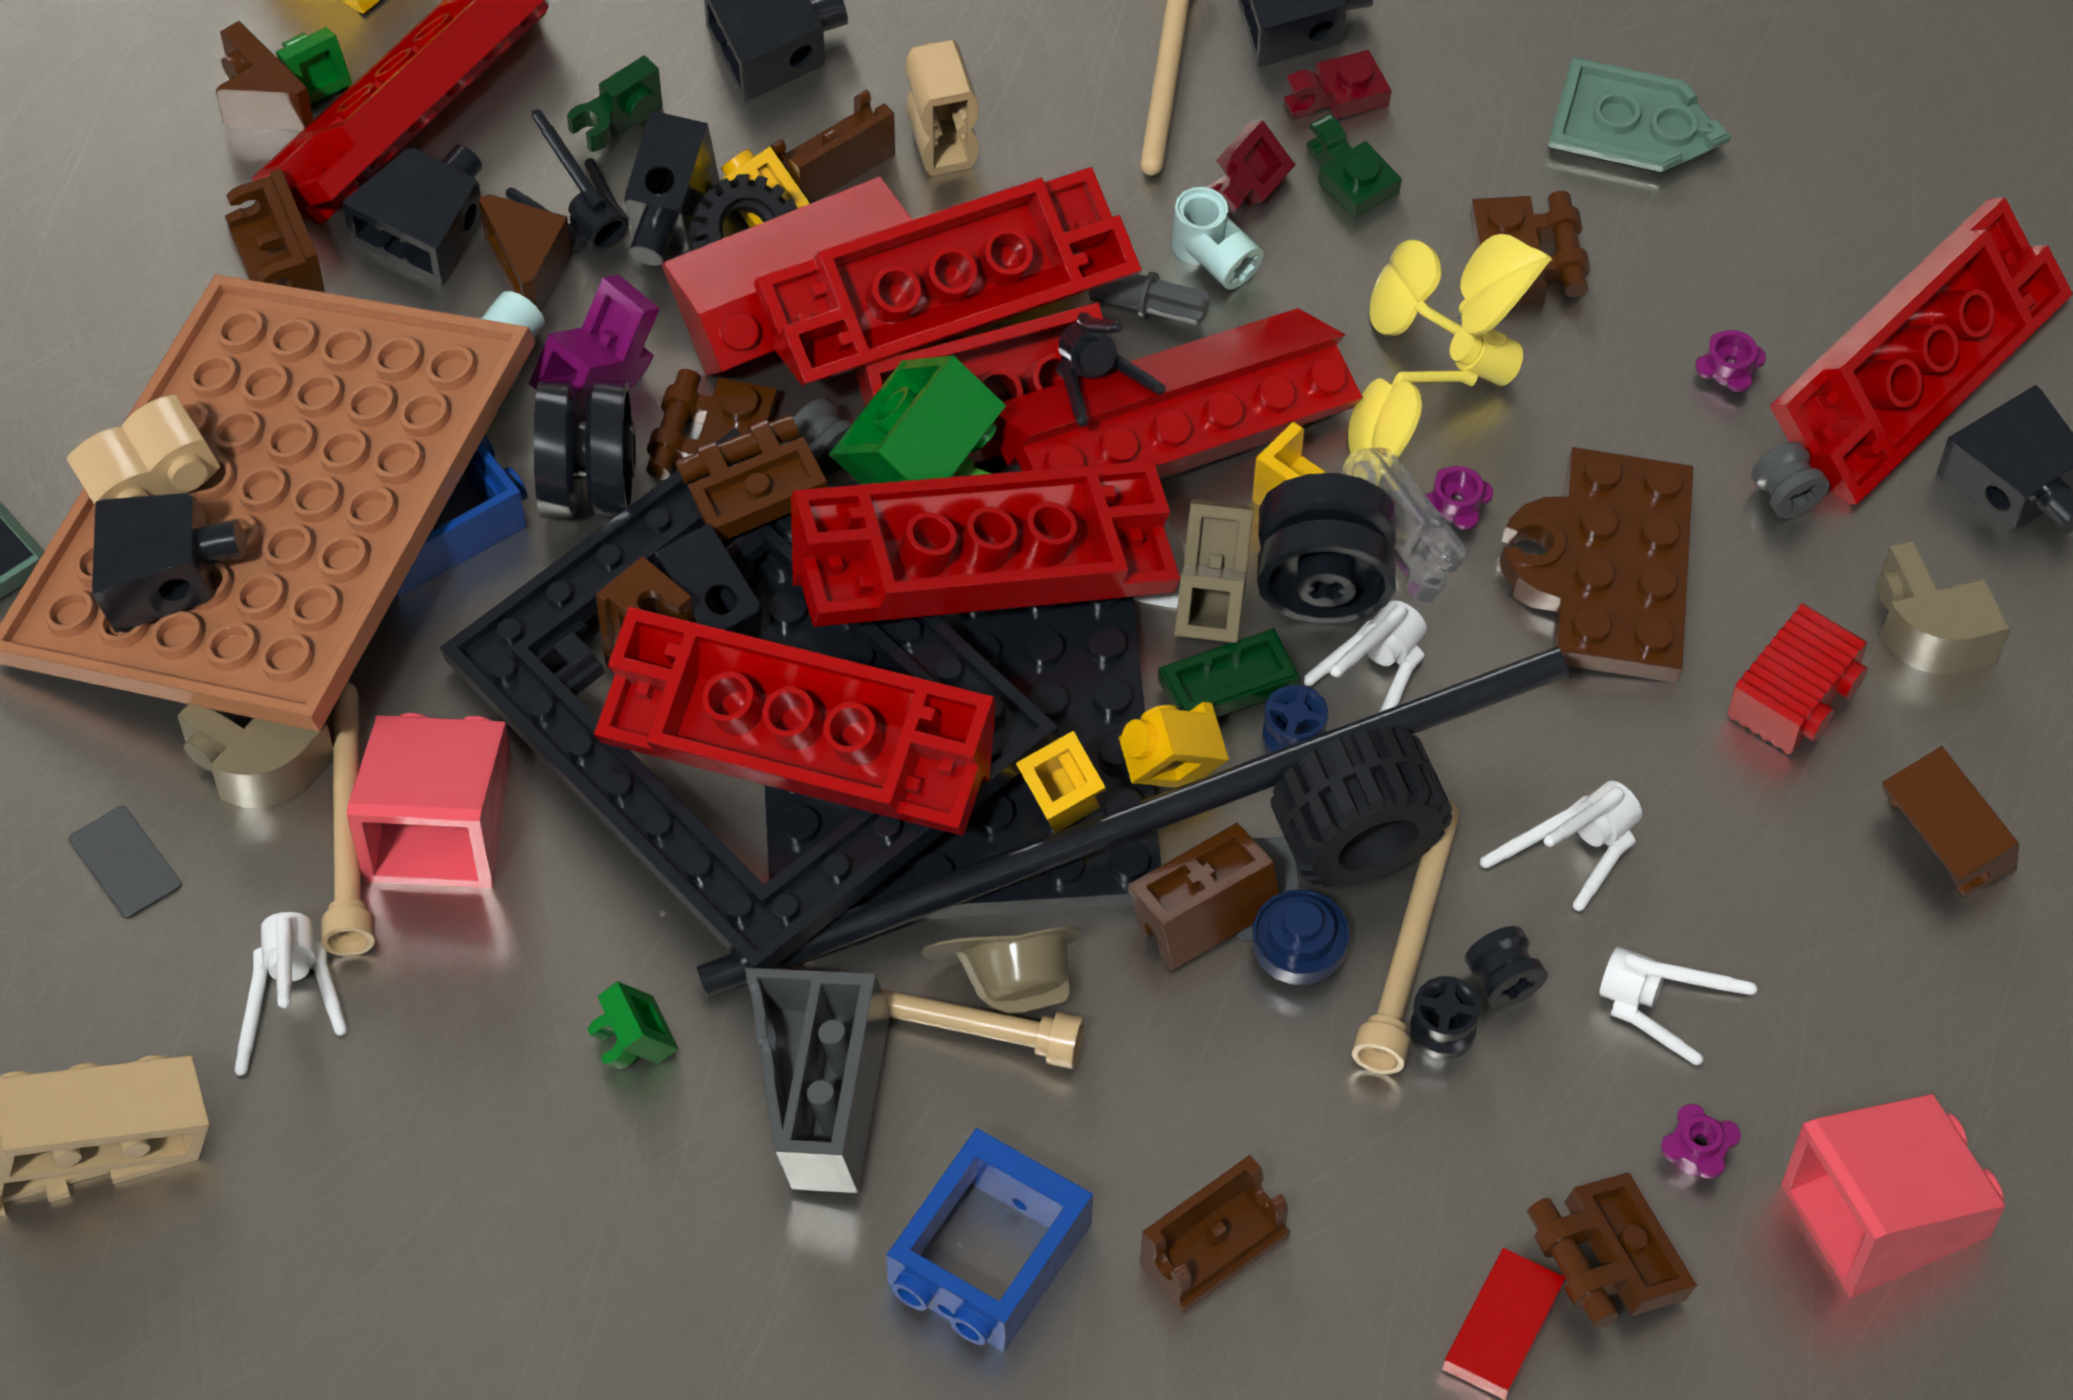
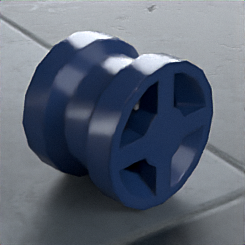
M1289 685L1279 688L1270 695L1265 703L1262 743L1267 753L1326 732L1328 707L1324 698L1316 690L1303 685ZM1297 727H1301V732L1296 733Z

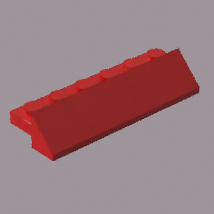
M443 0L251 179L256 181L269 177L271 171L281 169L299 212L321 226L343 205L344 200L380 171L547 13L548 3L545 0Z
M1089 167L1046 182L1041 177L819 250L813 259L758 276L754 282V287L775 338L772 346L800 384L805 387L1139 274L1142 268L1120 214L1112 217L1093 167Z
M2005 197L1987 199L1769 406L1788 441L1803 443L1811 456L1810 466L1821 470L1830 484L1828 490L1849 505L1858 504L2059 309L2073 293L2049 246H2030Z
M1296 308L1129 361L1164 384L1166 389L1162 395L1153 393L1112 368L1097 378L1079 377L1078 381L1088 416V424L1084 427H1080L1076 423L1064 382L1003 401L1006 406L994 421L997 429L993 436L1007 466L1018 463L1022 471L1154 460L1159 479L1273 442L1292 422L1302 427L1304 424L1352 409L1363 397L1337 346L1346 334L1300 308Z
M1154 460L793 490L791 496L793 587L802 586L813 627L1174 593L1181 578L1164 529L1170 509Z
M628 607L608 663V667L615 676L594 732V736L601 743L964 836L981 782L990 781L996 709L994 696Z

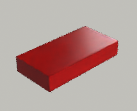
M1503 1247L1444 1359L1442 1370L1506 1400L1564 1287L1566 1278Z

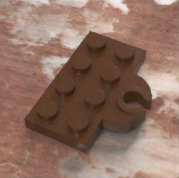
M1572 447L1567 462L1565 496L1543 497L1524 504L1509 519L1501 542L1514 545L1522 541H1534L1543 546L1546 553L1531 555L1525 553L1517 546L1504 547L1499 560L1501 570L1514 589L1513 598L1531 608L1556 612L1554 647L1558 646L1567 666L1677 683L1683 666L1693 466Z

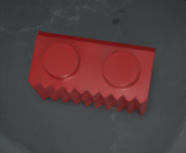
M1801 603L1797 611L1793 612L1783 628H1780L1770 644L1766 645L1764 651L1759 654L1749 670H1746L1742 678L1736 683L1727 715L1731 721H1738L1742 727H1749L1753 734H1760L1764 741H1771L1774 747H1781L1785 754H1792L1805 737L1815 742L1822 735L1834 714V709L1830 705L1838 695L1848 700L1857 691L1868 671V667L1861 663L1868 642L1806 604Z

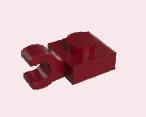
M1365 50L1316 63L1315 73L1310 70H1300L1288 75L1287 82L1294 94L1284 96L1283 101L1294 118L1304 117L1320 109L1330 107L1337 120L1389 106L1392 90L1370 51Z
M1263 120L1251 122L1246 125L1216 159L1225 175L1207 188L1214 189L1224 197L1228 206V215H1231L1240 207L1244 199L1248 205L1264 202L1296 164Z

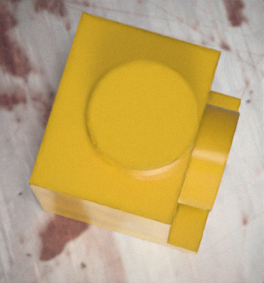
M1202 702L1190 711L1178 710L1174 705L1154 707L1144 712L1140 720L1134 719L1129 721L1124 727L1122 735L1118 737L1131 782L1134 784L1177 788L1206 777L1229 761L1213 705L1209 702Z
M1074 731L1016 763L1055 833L1101 808L1095 796L1105 791L1106 787Z

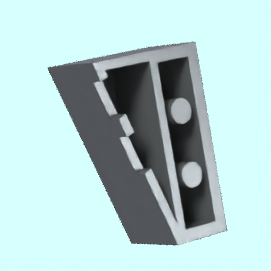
M745 968L755 1016L756 1039L760 1046L764 1070L763 1081L775 1153L793 1190L858 1193L890 1019V1011L876 974Z

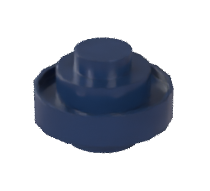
M1288 890L1271 897L1259 908L1253 923L1252 948L1259 965L1275 979L1292 985H1312L1330 978L1342 966L1348 952L1350 940L1349 923L1341 908L1327 896L1310 890Z

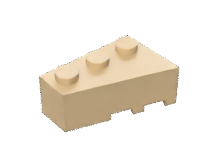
M149 1055L129 1063L104 1066L97 1063H81L61 1071L36 1074L28 1071H13L0 1076V1217L7 1215L4 1203L45 1191L49 1202L71 1197L68 1185L110 1173L113 1184L199 1160L209 1128V1121L192 1055L171 1058L164 1055Z

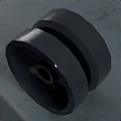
M540 381L537 385L534 412V476L540 517L573 518L581 505L583 479H586L589 505L596 517H616L632 504L633 478H635L636 429L634 420L632 421V405L628 381H596L588 393L586 420H582L580 395L572 381Z
M1339 473L1306 474L1283 481L1265 495L1259 507L1258 535L1261 549L1258 553L1257 583L1259 595L1273 610L1292 619L1317 624L1347 623L1371 616L1389 603L1396 591V560L1394 546L1396 545V512L1394 501L1381 487L1360 477Z

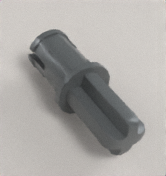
M1153 271L1149 272L1147 276L1136 274L1089 290L1090 300L1135 310L1138 312L1139 318L1147 319L1152 314L1194 326L1200 325L1202 321H1205L1210 304V296L1205 291L1162 281L1159 278V274Z

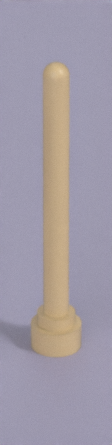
M1167 0L1140 162L1142 171L1149 176L1159 174L1164 165L1190 0Z
M347 682L333 707L334 901L329 904L328 911L321 918L322 947L329 953L339 956L360 955L369 951L375 944L374 915L368 910L366 903L361 901V871L346 815L350 796L359 772L358 690L350 682Z
M1449 800L1452 807L1450 825L1444 829L1445 834L1421 856L1377 1014L1371 1016L1367 1023L1362 1024L1357 1032L1352 1057L1360 1066L1370 1071L1381 1074H1393L1401 1071L1405 1064L1410 1039L1406 1034L1407 1028L1402 1021L1460 816L1459 806L1452 800Z
M881 989L890 1011V1018L1035 1048V1055L1046 1057V1064L1072 1070L1076 1067L1084 1036V1017L1057 1012L1054 1018L1042 1016L1039 1022Z

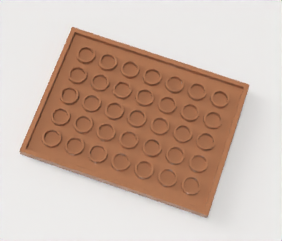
M215 274L127 418L140 407L155 399L176 395L220 465V468L210 479L197 489L188 492V494L196 497L211 525L235 519L239 521L246 540V556L214 563V595L208 602L126 631L115 633L92 595L95 505L83 488L0 623V664L188 704L190 702L213 710L320 732L532 351L535 340L529 327Z

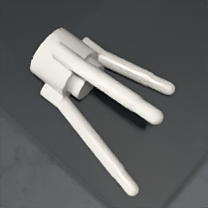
M1396 600L1390 601L1373 620H1368L1353 637L1303 677V683L1306 686H1312L1329 673L1335 678L1340 677L1367 654L1370 659L1382 666H1390L1393 663L1400 665L1379 712L1397 706L1413 670L1425 657L1424 652L1417 646L1427 633L1423 617L1407 603Z
M1610 780L1605 782L1589 797H1581L1568 809L1483 856L1480 859V865L1485 869L1490 868L1544 839L1543 841L1546 846L1552 847L1575 832H1578L1581 838L1592 846L1599 847L1602 844H1607L1608 849L1573 902V908L1576 911H1582L1593 895L1596 894L1620 856L1636 843L1630 829L1640 822L1642 808L1635 795L1625 785Z
M280 912L269 916L261 924V947L253 951V975L234 1067L235 1073L239 1076L245 1075L248 1071L268 974L277 980V1003L279 1007L285 1009L291 1004L292 981L304 978L309 973V968L314 969L334 1032L339 1036L347 1032L340 1001L328 967L327 951L322 947L321 942L314 941L313 921L304 914Z
M1619 946L1614 949L1600 987V996L1615 1001L1611 1016L1634 1024L1693 1065L1702 1064L1703 1055L1639 1010L1641 1004L1654 1007L1664 979L1746 995H1754L1757 992V985L1753 982L1657 962L1653 958Z

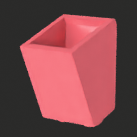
M404 713L399 716L376 715L346 814L363 882L493 888L512 757L506 722L492 721L480 716H469L463 719L428 718L417 713Z
M1934 1094L1815 1118L1803 1123L1781 1183V1187L1850 1299L1991 1237L2005 1209L2003 1192L1996 1177L1988 1169H1981L1967 1147V1137L1961 1123L1953 1114L1945 1113Z

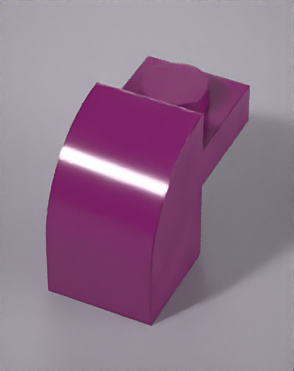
M619 274L603 277L582 328L550 333L528 384L537 391V385L540 381H572L580 395L582 415H586L588 393L596 381H628L629 387L632 389L643 376L654 357L644 345L660 308Z

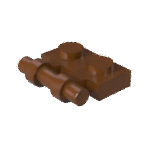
M1559 190L1551 193L1547 198L1549 211L1543 214H1534L1531 196L1472 199L1470 217L1476 250L1486 239L1498 234L1510 235L1540 250L1539 242H1555L1557 253L1549 255L1552 260L1516 305L1545 303L1547 284L1563 283L1566 296L1573 298L1580 297L1588 291L1586 276L1590 272L1587 252L1585 249L1580 248L1578 235L1582 231L1580 212L1576 207L1572 206L1571 196L1567 191Z
M680 369L674 384L669 385L665 390L661 403L664 416L660 427L652 431L646 450L650 455L646 467L647 473L656 479H667L670 476L673 465H675V461L697 453L696 446L712 439L717 442L734 428L743 434L748 431V424L762 418H766L768 423L773 421L778 405L777 388L718 378L712 397L699 395L697 390L701 380L700 375L691 369ZM687 422L703 425L698 440L683 436Z
M791 414L769 423L766 418H762L748 424V431L719 444H716L712 439L696 446L697 453L675 461L676 468L684 485L690 483L688 488L691 498L704 525L709 523L721 542L791 513L793 490L828 487L827 480L804 436L800 437Z
M1629 1172L1574 1187L1564 1201L1571 1215L1561 1217L1551 1198L1539 1200L1527 1210L1528 1215L1538 1230L1534 1236L1538 1246L1545 1257H1553L1568 1282L1564 1288L1575 1309H1584L1595 1329L1606 1327L1619 1316L1608 1297L1610 1295L1618 1293L1630 1315L1635 1316L1685 1301L1697 1287ZM1588 1242L1601 1266L1592 1269L1578 1244Z

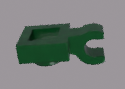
M643 55L599 83L600 96L590 102L577 105L567 114L568 128L572 134H575L585 127H594L586 132L587 148L591 152H595L609 144L612 138V131L619 135L636 123L648 120L651 110L657 111L663 107L659 68Z
M1326 114L1310 124L1309 129L1317 137L1307 142L1306 147L1310 154L1323 164L1319 170L1318 182L1353 219L1358 218L1400 193L1402 178L1367 141L1351 148L1342 126L1330 114Z

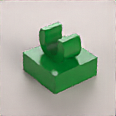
M327 27L308 36L302 32L282 42L283 48L276 51L278 59L307 87L310 105L353 84L337 36Z
M617 981L597 996L605 1014L595 1018L587 1030L590 1036L602 1041L610 1039L614 1034L617 1037L614 1047L600 1057L603 1064L616 1069H623L631 1065L637 1056L660 1064L679 1049L653 995Z

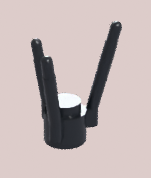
M534 109L531 113L533 120L580 190V193L573 198L568 207V212L571 215L570 224L568 223L571 246L577 250L587 244L594 251H603L611 248L627 232L629 225L628 216L615 200L596 161L588 158L584 163L594 185L593 187L540 109ZM509 187L505 192L506 196L512 201L550 211L513 187Z
M1086 312L1080 313L1077 317V322L1068 326L1061 334L1058 345L1059 354L1063 361L1056 367L1057 374L1064 380L1073 415L1077 425L1080 427L1088 424V416L1077 378L1079 375L1086 378H1097L1112 368L1157 395H1162L1166 389L1164 384L1117 353L1113 339L1106 333H1120L1123 330V325L1120 321L1093 318Z

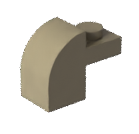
M1197 499L1191 500L1174 636L1231 643L1238 642L1254 506Z
M1913 540L1890 546L1882 572L1877 576L1878 594L1883 606L1888 609L1880 634V638L1887 649L1905 664L1933 674H1957L1997 664L2010 628L1986 580L1980 579L1938 590Z
M190 702L177 715L185 739L184 750L196 764L208 771H212L219 798L235 806L259 809L286 803L310 787L333 762V745L326 723H324L320 732L253 718L243 729L217 711Z

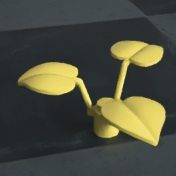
M1498 234L1486 239L1470 258L1461 277L1460 289L1465 298L1459 305V312L1462 314L1461 326L1425 303V300L1434 292L1441 279V263L1435 250L1428 244L1418 240H1406L1395 248L1390 257V263L1381 271L1371 295L1369 315L1373 327L1379 333L1388 337L1398 336L1410 327L1417 312H1419L1423 317L1454 334L1450 344V356L1455 360L1460 371L1399 372L1395 376L1393 383L1378 378L1368 385L1362 393L1363 398L1354 407L1348 428L1350 454L1358 472L1365 480L1382 488L1387 471L1401 455L1418 425L1422 401L1419 389L1413 383L1461 382L1472 387L1475 385L1477 377L1497 386H1505L1516 377L1523 362V348L1519 342L1506 337L1505 334L1494 330V328L1522 298L1552 260L1548 254L1510 235Z

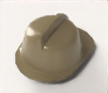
M1067 926L1015 936L959 938L928 945L921 951V954L925 959L935 962L962 964L978 998L990 1008L1006 1014H1025L1061 1005L1068 1000L1070 986L1068 980L1067 945L1076 941L1082 934L1079 928Z

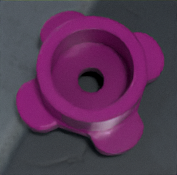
M1725 330L1711 336L1709 350L1705 356H1700L1696 360L1695 369L1702 378H1714L1717 382L1727 385L1734 392H1744L1751 387V375L1754 370L1765 364L1766 354L1748 334L1737 330Z
M1451 466L1437 472L1434 489L1431 493H1427L1422 497L1421 507L1429 516L1440 515L1444 519L1454 522L1457 528L1468 530L1478 524V512L1483 504L1491 502L1493 489L1474 470L1464 466ZM1453 497H1457V498H1461V499H1463V500H1462V501H1456V500H1453L1452 498H1453Z
M1684 1105L1677 1113L1678 1125L1673 1134L1663 1138L1661 1151L1666 1159L1674 1162L1679 1169L1687 1174L1702 1176L1707 1179L1717 1178L1724 1172V1158L1729 1148L1736 1147L1739 1144L1741 1138L1740 1130L1731 1121L1720 1122L1705 1115L1703 1108L1699 1105ZM1703 1137L1706 1139L1707 1144L1704 1146L1698 1145L1695 1142V1138Z

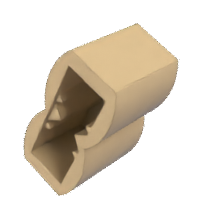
M953 39L912 47L905 62V73L911 89L906 101V112L924 168L930 176L971 169L979 153V144L973 128L978 118L979 105L960 48Z
M176 395L164 396L145 404L131 414L121 427L106 429L80 443L66 458L94 505L96 501L104 499L188 493L200 487L220 468L206 441Z

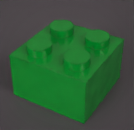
M954 355L902 360L832 449L829 456L861 485L958 477L960 473L957 469L968 454L978 451L992 438L997 429L994 421L1006 405Z

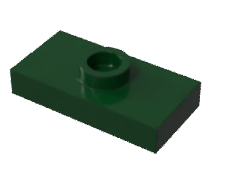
M1275 628L1240 639L1237 643H1228L1158 668V681L1170 705L1176 706L1178 710L1190 711L1202 702H1209L1213 705L1216 718L1266 701L1273 692L1281 687L1300 685V675Z

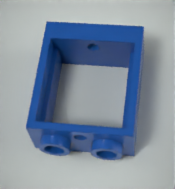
M486 434L464 472L487 501L430 532L396 594L398 598L526 528L522 501L528 498L525 486L512 467L509 466L502 469L494 459L495 452Z
M976 1128L886 1254L888 1285L891 1286L893 1293L911 1308L924 1311L928 1307L950 1320L952 1328L966 1340L977 1345H984L987 1342L1005 1352L1091 1226L1093 1193ZM970 1184L1049 1228L1000 1301L920 1256Z

